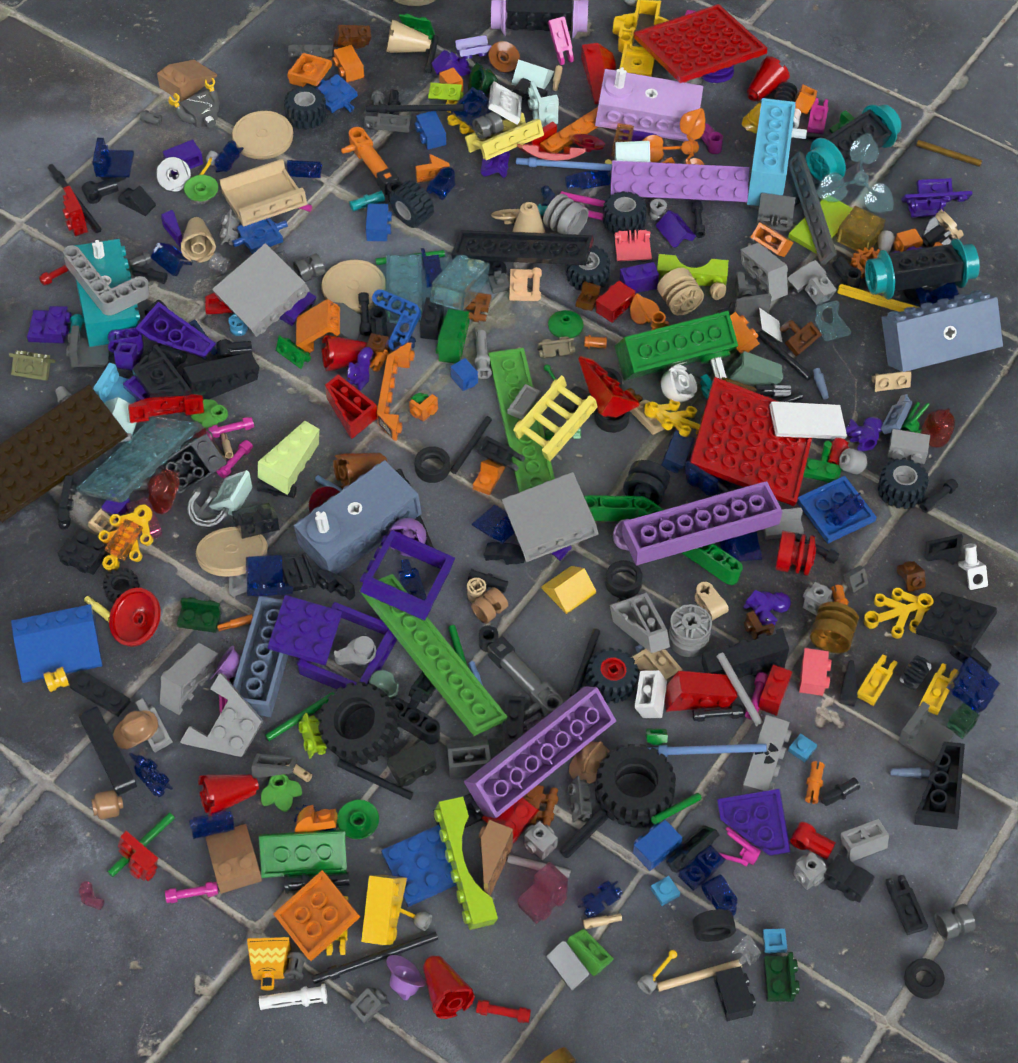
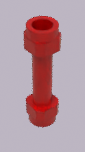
M63 265L50 273L44 272L39 276V280L43 286L52 283V279L66 273L69 269L66 265Z
M478 1000L476 1013L484 1016L491 1013L517 1018L518 1022L529 1023L531 1010L525 1007H520L518 1010L492 1005L488 1000Z

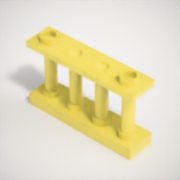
M521 112L518 125L505 119L502 120L504 125L503 131L494 135L491 133L490 137L481 140L475 132L465 136L468 151L471 153L481 148L483 159H491L516 148L517 144H525L544 136L540 119H534L526 123L524 114Z
M562 375L558 380L556 379L552 382L550 389L514 427L516 438L520 439L525 434L543 447L542 453L549 462L598 407L596 399L589 395L587 399L582 400L565 388L567 384ZM561 393L579 407L574 413H569L555 403L554 399ZM547 407H550L564 417L567 422L562 427H558L541 414ZM536 420L555 433L550 441H546L530 429Z

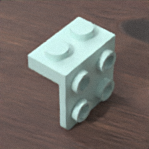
M530 82V88H528L530 97L528 107L529 110L533 111V120L540 119L542 127L551 122L558 124V96L552 95L541 98L535 82Z

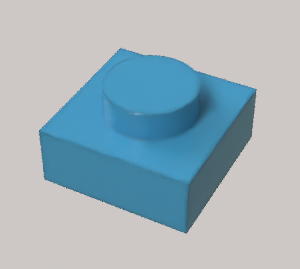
M800 733L789 747L788 752L805 763L816 750L817 744Z
M670 876L654 883L650 888L661 906L680 896V891Z
M763 929L765 953H786L785 929Z

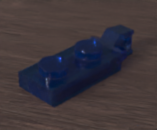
M592 170L565 177L567 189L576 187L583 190L611 185L610 171Z
M409 559L401 560L402 571H399L401 585L408 594L425 601L427 596L418 569L416 567L411 568Z

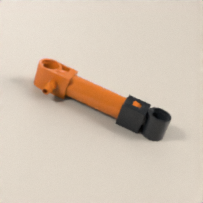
M361 127L351 128L349 130L350 145L341 149L342 154L354 151L359 159L362 158L377 179V185L384 195L388 194L389 200L390 193L403 183L399 181V177L391 167H387L374 149L373 141L366 131Z

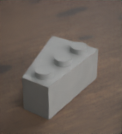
M759 242L741 249L743 267L752 279L756 278L759 281V288L761 290L765 289L768 294H771V301L788 295V268L784 262Z

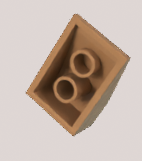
M196 60L169 64L158 72L157 76L160 88L171 96L174 93L178 94L179 101L181 102L205 86V80H207V84L210 83L211 78L215 79L217 74Z
M489 820L487 826H483L480 831L479 838L481 840L479 847H481L483 890L491 896L513 848V829Z
M246 824L205 836L220 894L262 881Z

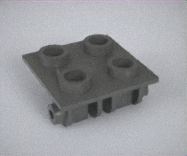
M761 193L757 225L760 222L774 230L790 232L796 197Z

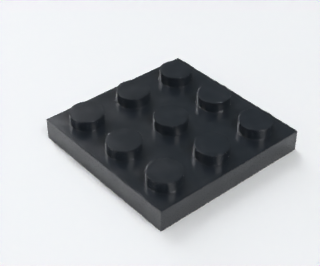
M941 592L917 626L916 634L972 651L996 616L997 608Z

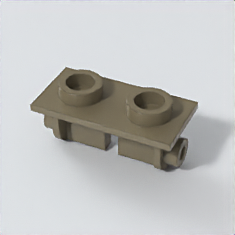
M561 337L556 341H551V339L542 340L537 346V350L541 349L539 350V357H543V359L556 357L555 350L559 351V356L572 355V353H575V346H571L574 338Z

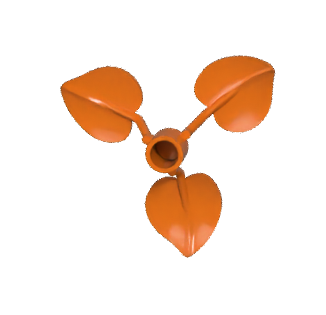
M703 108L689 111L681 117L680 129L684 134H687V139L689 140L683 142L682 146L663 147V138L658 135H650L642 140L650 142V162L658 163L664 156L663 150L681 149L684 154H689L685 160L686 164L704 165L703 161L698 158L690 159L699 150V144L694 140L701 138L705 130V113Z
M639 294L635 295L630 307V316L635 323L639 325L646 322L651 323V330L669 326V322L665 321V314L659 311V307L654 301Z

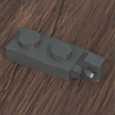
M300 44L289 45L288 47L289 57L297 58L302 53L332 61L334 52L333 45Z
M378 113L376 116H365V128L407 133L410 131V116Z

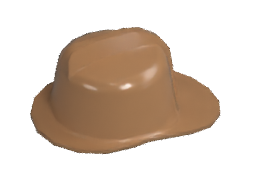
M150 711L130 712L118 723L114 730L113 737L117 746L121 749H129L153 737L158 728V719Z
M590 742L572 759L569 765V773L573 780L580 776V780H587L589 784L596 781L600 762L610 752L603 745V742Z

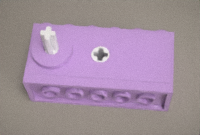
M623 67L617 69V71L605 69L595 126L621 131L626 128L657 134L662 138L684 142L689 141L687 134H684L680 129V120L685 113L700 108L703 86L627 73Z

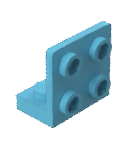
M109 363L93 390L104 404L105 401L117 397L130 404L136 402V399L123 386V383L129 379L119 376L116 365Z

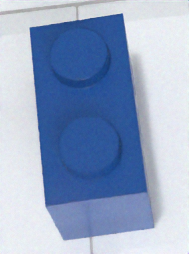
M436 111L416 115L415 129L417 133H420L422 144L425 143L427 150L446 145V132Z
M368 204L366 220L367 241L388 240V234H391V224L389 222H392V211H389L388 204Z
M664 820L660 824L653 825L647 835H641L635 840L633 854L651 871L675 852L674 850L682 844L683 837Z

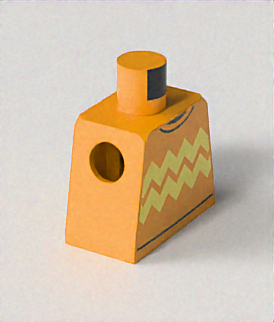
M289 937L248 938L247 945L253 979L261 980L262 990H273L274 980L285 978L284 971L287 969L289 960L287 956L291 950Z

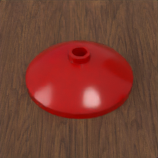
M132 588L118 597L109 617L110 631L117 642L125 646L134 647L145 643L153 636L161 616L160 604L156 596L149 590Z

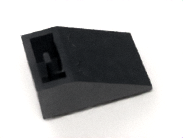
M205 427L188 438L158 464L180 494L225 466L227 458Z

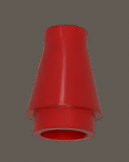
M835 438L831 442L832 446L828 463L839 465L840 455L849 448V443L845 439Z

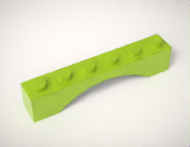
M458 797L440 801L434 810V817L441 827L439 831L440 839L442 842H445L447 848L445 856L447 862H450L452 866L451 878L453 883L457 884V899L463 905V921L465 924H468L469 930L493 925L498 919L493 899L475 883L468 872L463 857L462 835L469 817L464 798Z

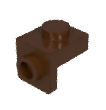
M584 282L575 307L593 311L596 300L599 297L600 286Z
M371 333L367 347H371L373 353L376 351L384 352L385 349L389 352V337Z
M908 561L897 566V573L906 581V590L908 592L926 587L925 570L915 561Z
M754 611L746 614L744 627L746 632L751 634L753 640L758 639V635L764 633L767 636L773 635L775 628L773 623L762 626Z

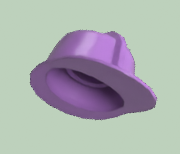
M233 645L225 652L210 679L215 674L219 675V673H223L228 679L233 676L236 677L241 656L234 650Z
M398 955L387 957L386 963L391 971L390 987L403 1000H408L410 996L416 994L420 987L426 985V981L422 978L418 969L408 959Z

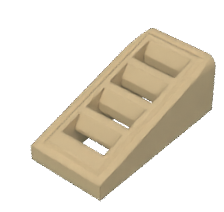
M102 509L88 522V527L97 534L103 531L107 524H110L106 530L108 532L113 528H116V530L125 528L122 525L114 527L109 521L111 516ZM103 520L104 523L101 526H99V522ZM108 534L103 535V538L107 539ZM122 537L111 541L117 546Z

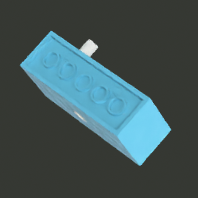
M762 98L747 205L760 206L761 193L783 196L791 137L806 139L807 133L805 129L793 128L796 102Z

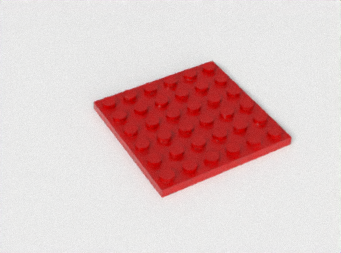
M719 4L634 32V39L679 83H685L691 79L699 78L767 54V47Z
M714 377L688 466L742 487L767 481L778 501L795 506L812 438L775 436L769 405L771 402L779 401Z

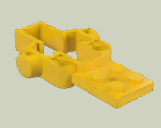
M637 0L635 13L623 14L614 18L612 31L613 34L619 36L618 50L623 53L620 68L623 67L627 73L652 77L655 58L645 48L633 46L639 14L655 15L654 25L669 21L660 17L661 1Z

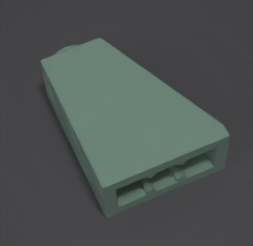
M744 351L726 370V381L740 387L754 388L755 384L771 385V383L777 385L783 379L782 365Z

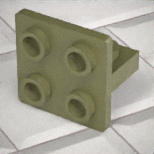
M15 350V354L9 353V357H13L11 375L48 381L50 364L56 361L55 359H50V355Z

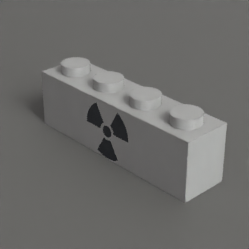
M766 715L757 744H767V752L753 753L741 794L745 795L774 789L775 783L772 782L773 776H778L781 765L777 763L779 759L783 760L786 748L783 747L784 741L789 742L792 732L788 730L790 722Z

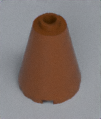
M343 453L335 455L337 460H333V468L336 480H341L343 485L340 487L343 489L345 486L355 482L361 475L372 470L376 464H380L384 460L387 461V458L381 453Z

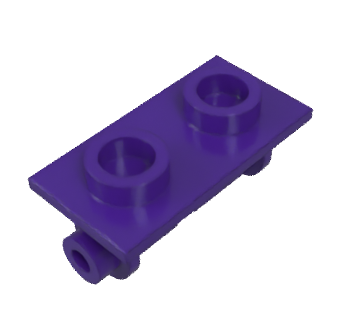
M942 198L930 200L928 203L927 200H914L908 204L911 217L936 216V213L941 209L944 212L943 207L946 206V201L942 200Z

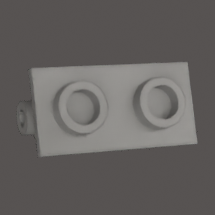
M231 209L221 219L223 226L219 237H221L220 245H223L224 242L233 245L232 240L238 238L237 226H239L240 220L236 215H232Z

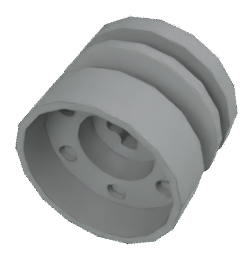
M559 194L548 205L543 217V223L559 234L578 235L587 222L589 211L583 205L574 203L573 199L568 198L565 194Z
M692 604L683 605L673 612L668 638L670 647L680 656L695 657L707 649L712 627L709 613L704 608Z

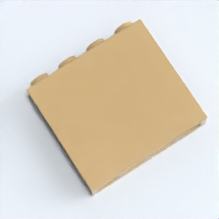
M283 159L219 180L222 194L243 227L307 205L304 189L297 187L286 171Z

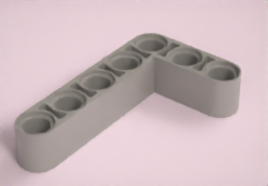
M70 245L64 248L63 254L66 267L103 314L114 315L149 297V285L145 277H135L111 289L77 246Z

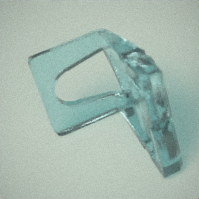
M838 301L818 305L816 309L815 321L825 341L851 335L850 328L846 326V323L838 315ZM827 307L832 309L833 322L831 324L821 320L823 311Z

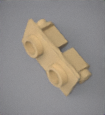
M911 371L875 374V376H872V382L875 383V392L909 388L911 385Z

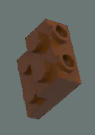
M338 25L333 39V47L342 48L352 45L356 49L365 48L366 45H369L371 39L370 26Z

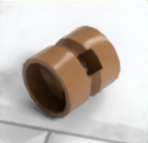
M492 587L483 597L478 598L471 604L472 611L484 624H488L496 617V614H500L508 607L507 599L495 587Z

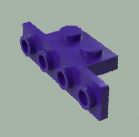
M952 178L918 180L916 182L917 194H906L901 200L902 202H907V204L914 200H927L928 203L930 200L940 198L946 202L951 200L964 202L972 196V191L953 192Z

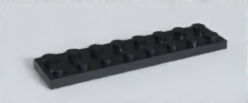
M460 230L451 256L453 260L586 265L594 238L593 235Z

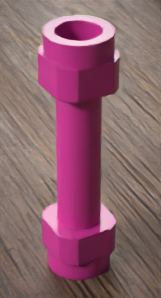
M252 417L242 418L243 421L220 427L213 425L208 427V430L212 433L213 438H218L222 433L245 428V431L254 428Z
M244 440L238 445L239 449L233 457L227 461L225 466L216 471L220 477L225 478L231 473V468L244 454H249L253 448L251 442Z
M757 673L754 683L755 690L751 700L758 713L760 697L768 679V675L765 673ZM746 709L745 717L752 720Z
M212 881L206 882V886L176 890V888L165 890L167 903H177L178 899L207 894L208 897L219 894L217 882Z

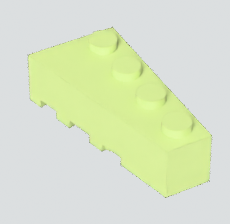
M306 421L302 422L258 461V478L288 495L291 486L297 481L299 473L305 468L307 460H310L319 445L320 429Z

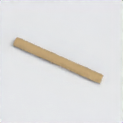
M740 959L658 982L656 987L658 992L715 976V972L740 966L742 968Z

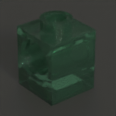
M962 703L951 715L946 727L961 739H964L975 727L980 715L965 703Z

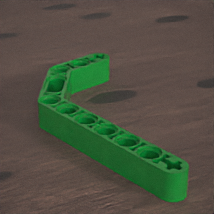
M584 496L594 521L631 520L664 510L648 498L642 496ZM715 544L682 552V554L724 583L735 585L739 581L743 569L742 564Z

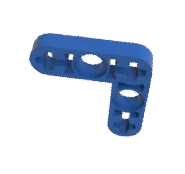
M375 291L372 295V301L375 305L400 316L388 343L390 349L395 351L400 347L397 346L395 348L394 342L399 341L401 346L409 342L421 316V309L415 303L387 291ZM382 294H383V297H384L386 300H389V301H388V304H387L385 301H383V300H381V301L379 302V300L377 299V297H378V296L381 297ZM400 301L401 307L397 310L393 309V302ZM405 306L407 309H414L416 314L410 316V313L405 310ZM403 324H409L407 332L403 333L400 331Z

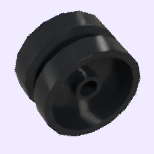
M650 460L635 461L631 465L628 477L623 484V491L626 496L646 497L656 505H659L669 485L670 474L662 465Z

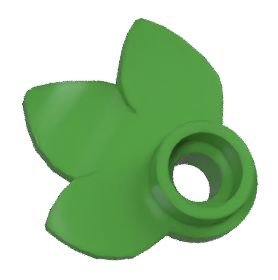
M204 399V413L191 415L195 422L197 421L208 429V427L226 420L228 411L223 405H218L216 401Z
M285 774L272 776L269 780V785L262 790V805L265 807L275 803L279 810L287 812L292 807L293 797L302 795V788L298 782L289 780ZM278 782L283 783L281 786H276Z

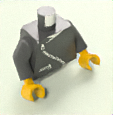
M211 78L212 85L207 84V80H205V87L210 92L206 90L179 103L180 98L178 94L174 93L173 95L176 101L169 97V104L176 107L175 111L183 122L193 124L196 128L205 125L208 128H212L216 125L217 113L220 111V100L217 91L214 90L215 80Z

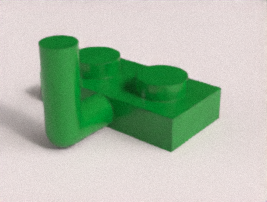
M830 441L824 443L820 460L807 458L803 477L828 483L839 479L841 473L840 465L828 463L832 446Z

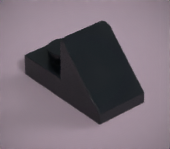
M140 185L135 190L128 187L118 197L120 204L144 216L156 206V203Z
M958 534L926 541L925 559L933 561L946 558L954 565L962 552L963 535Z

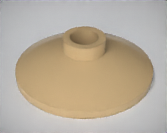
M520 209L499 210L493 212L491 216L504 221V224H513L514 220L517 219Z

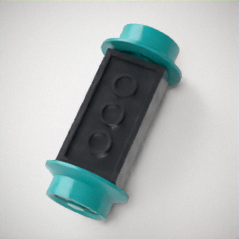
M868 105L863 109L862 115L828 137L815 139L811 144L810 151L806 155V162L812 176L822 182L827 180L839 181L844 177L848 168L880 147L889 148L894 145L897 134L901 131V120L898 114L888 105Z
M953 239L947 245L889 254L885 250H880L877 258L866 261L865 278L867 287L872 295L882 294L887 300L893 297L894 291L936 286L944 283L954 282L958 288H964L968 280L978 277L980 268L979 256L973 244L963 245L959 239Z

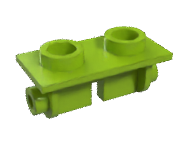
M431 83L428 99L459 101L464 97V93L461 92L462 85Z
M305 713L299 722V732L302 733L304 749L307 751L309 759H311L314 753H318V755L325 754L327 747L323 743L321 736H316V734H321L318 729L320 725L318 718L315 716L308 717V714Z

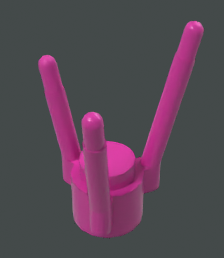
M726 827L727 835L743 846L740 852V856L743 857L742 859L706 850V854L734 861L746 867L748 863L754 865L761 853L760 849L751 845L730 827Z

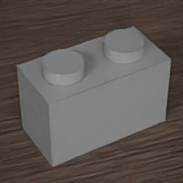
M893 429L887 457L898 458L899 460L906 458L909 461L910 459L914 460V463L925 464L930 435Z

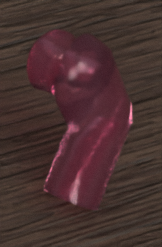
M82 882L79 888L81 902L84 905L101 910L105 901L94 896L90 882Z

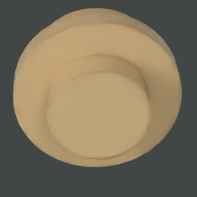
M714 283L709 291L711 297L715 300L724 297L726 286L723 283Z

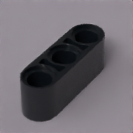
M393 699L395 706L398 710H401L398 718L401 720L400 727L420 740H424L427 744H435L440 740V724L436 719L417 708L415 710L409 708V703L403 699ZM418 720V722L412 723L411 721ZM429 730H434L435 732H434V733H428L427 731H429Z

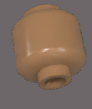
M114 790L96 793L94 799H91L93 814L98 816L100 820L117 817L119 809L123 808L122 797L117 796Z

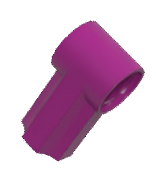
M705 123V130L701 139L708 146L707 150L709 153L719 154L722 151L723 135L720 132H715L709 124Z

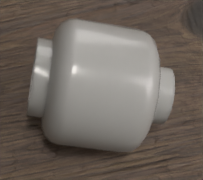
M848 448L840 455V468L848 473L860 474L867 466V457L862 451Z

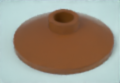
M499 41L493 44L489 50V61L496 70L507 73L516 69L520 56L518 50L511 43Z

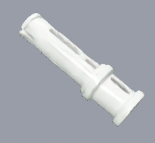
M325 984L313 988L304 986L301 990L259 996L260 1010L299 1004L307 1007L312 1003H328Z

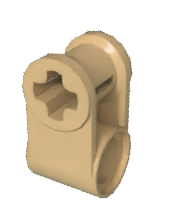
M701 582L697 585L695 602L709 613L712 621L729 611L727 603L717 593L712 584Z

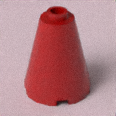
M767 56L762 60L747 89V96L751 101H760L776 90L780 83L788 81L790 78L789 71L785 65L782 67L779 64L780 60L771 56Z
M331 335L323 336L322 343H325V348H322L324 368H327L326 371H333L349 366L350 362L356 364L359 352L367 347L368 342Z
M251 774L200 775L198 785H203L202 791L199 792L205 813H209V817L256 795V790H259L258 780L253 778Z
M430 956L427 958L423 965L432 1009L436 1016L440 1019H448L457 1016L456 1012L461 1009L463 1011L467 1010L475 998L472 988L441 956Z

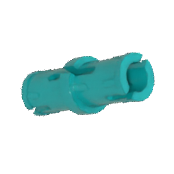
M382 191L370 195L365 194L359 199L349 201L350 208L354 212L368 207V204L384 202L385 197Z

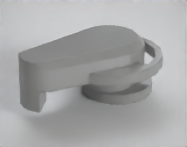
M361 636L352 640L346 648L339 651L335 650V662L337 665L351 663L367 664L375 658L376 646L371 638Z

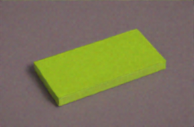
M828 194L820 201L831 238H833L855 215L856 210ZM805 217L789 233L788 238L817 254Z

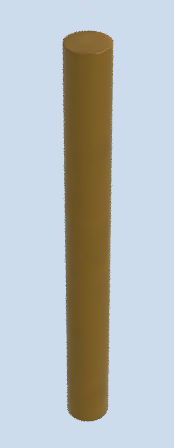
M918 140L916 145L917 147L979 167L982 164L980 159Z

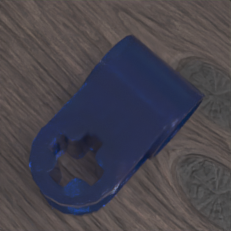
M450 167L442 168L435 178L429 182L427 193H433L439 196V199L444 200L455 187L454 169Z
M721 874L701 885L704 895L715 909L728 910L732 912L733 916L736 914L737 897Z

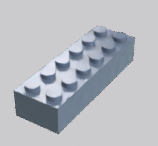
M259 596L233 686L258 715L271 717L288 658L287 654L268 649L283 600Z

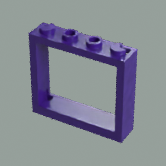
M391 530L388 536L384 535L380 544L382 548H377L373 557L375 560L369 562L367 567L368 573H363L360 580L363 582L360 592L425 621L451 571L455 557ZM390 547L441 569L425 601L373 578Z
M334 602L331 608L342 611L341 618L385 635L376 650L375 658L369 663L359 681L369 684L371 675L375 671L382 669L397 642V638L382 620ZM301 658L297 661L300 675L334 689L339 687L346 688V684L352 682L357 685L355 681L310 664L311 661Z

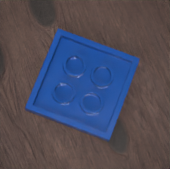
M846 476L810 491L797 499L798 505L827 544L875 522L877 518Z
M439 825L381 850V854L392 876L407 878L403 895L407 907L457 885L453 883L451 878L452 866L446 860L445 850L447 848L445 842H442L440 839L439 831L441 828Z

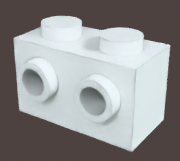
M659 670L640 671L635 709L642 718H662L667 680Z

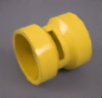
M63 667L57 668L52 673H43L50 692L55 691L60 686H69Z

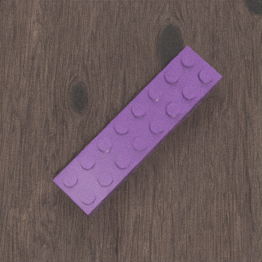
M612 161L610 195L625 191L627 193L632 192V194L636 193L642 198L746 203L748 200L750 167Z
M766 481L624 521L622 536L635 564L640 565L779 525L782 509Z
M584 686L466 779L464 783L482 814L487 817L497 818L614 724L616 719L597 687Z

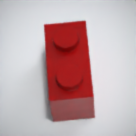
M617 281L608 288L606 293L597 298L596 313L613 323L631 306L632 300L635 297V290L621 281Z
M776 665L772 666L760 697L759 710L778 715L790 683L792 671Z

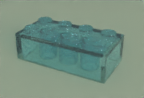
M386 255V291L418 305L421 309V316L418 322H421L422 255ZM395 301L392 304V308L395 310L401 307L400 301ZM405 306V310L410 313V316L416 314L414 309L410 310ZM386 310L387 323H397L400 316Z
M457 255L432 282L430 302L464 311L487 284L490 264L484 263L482 260L470 259L465 255Z

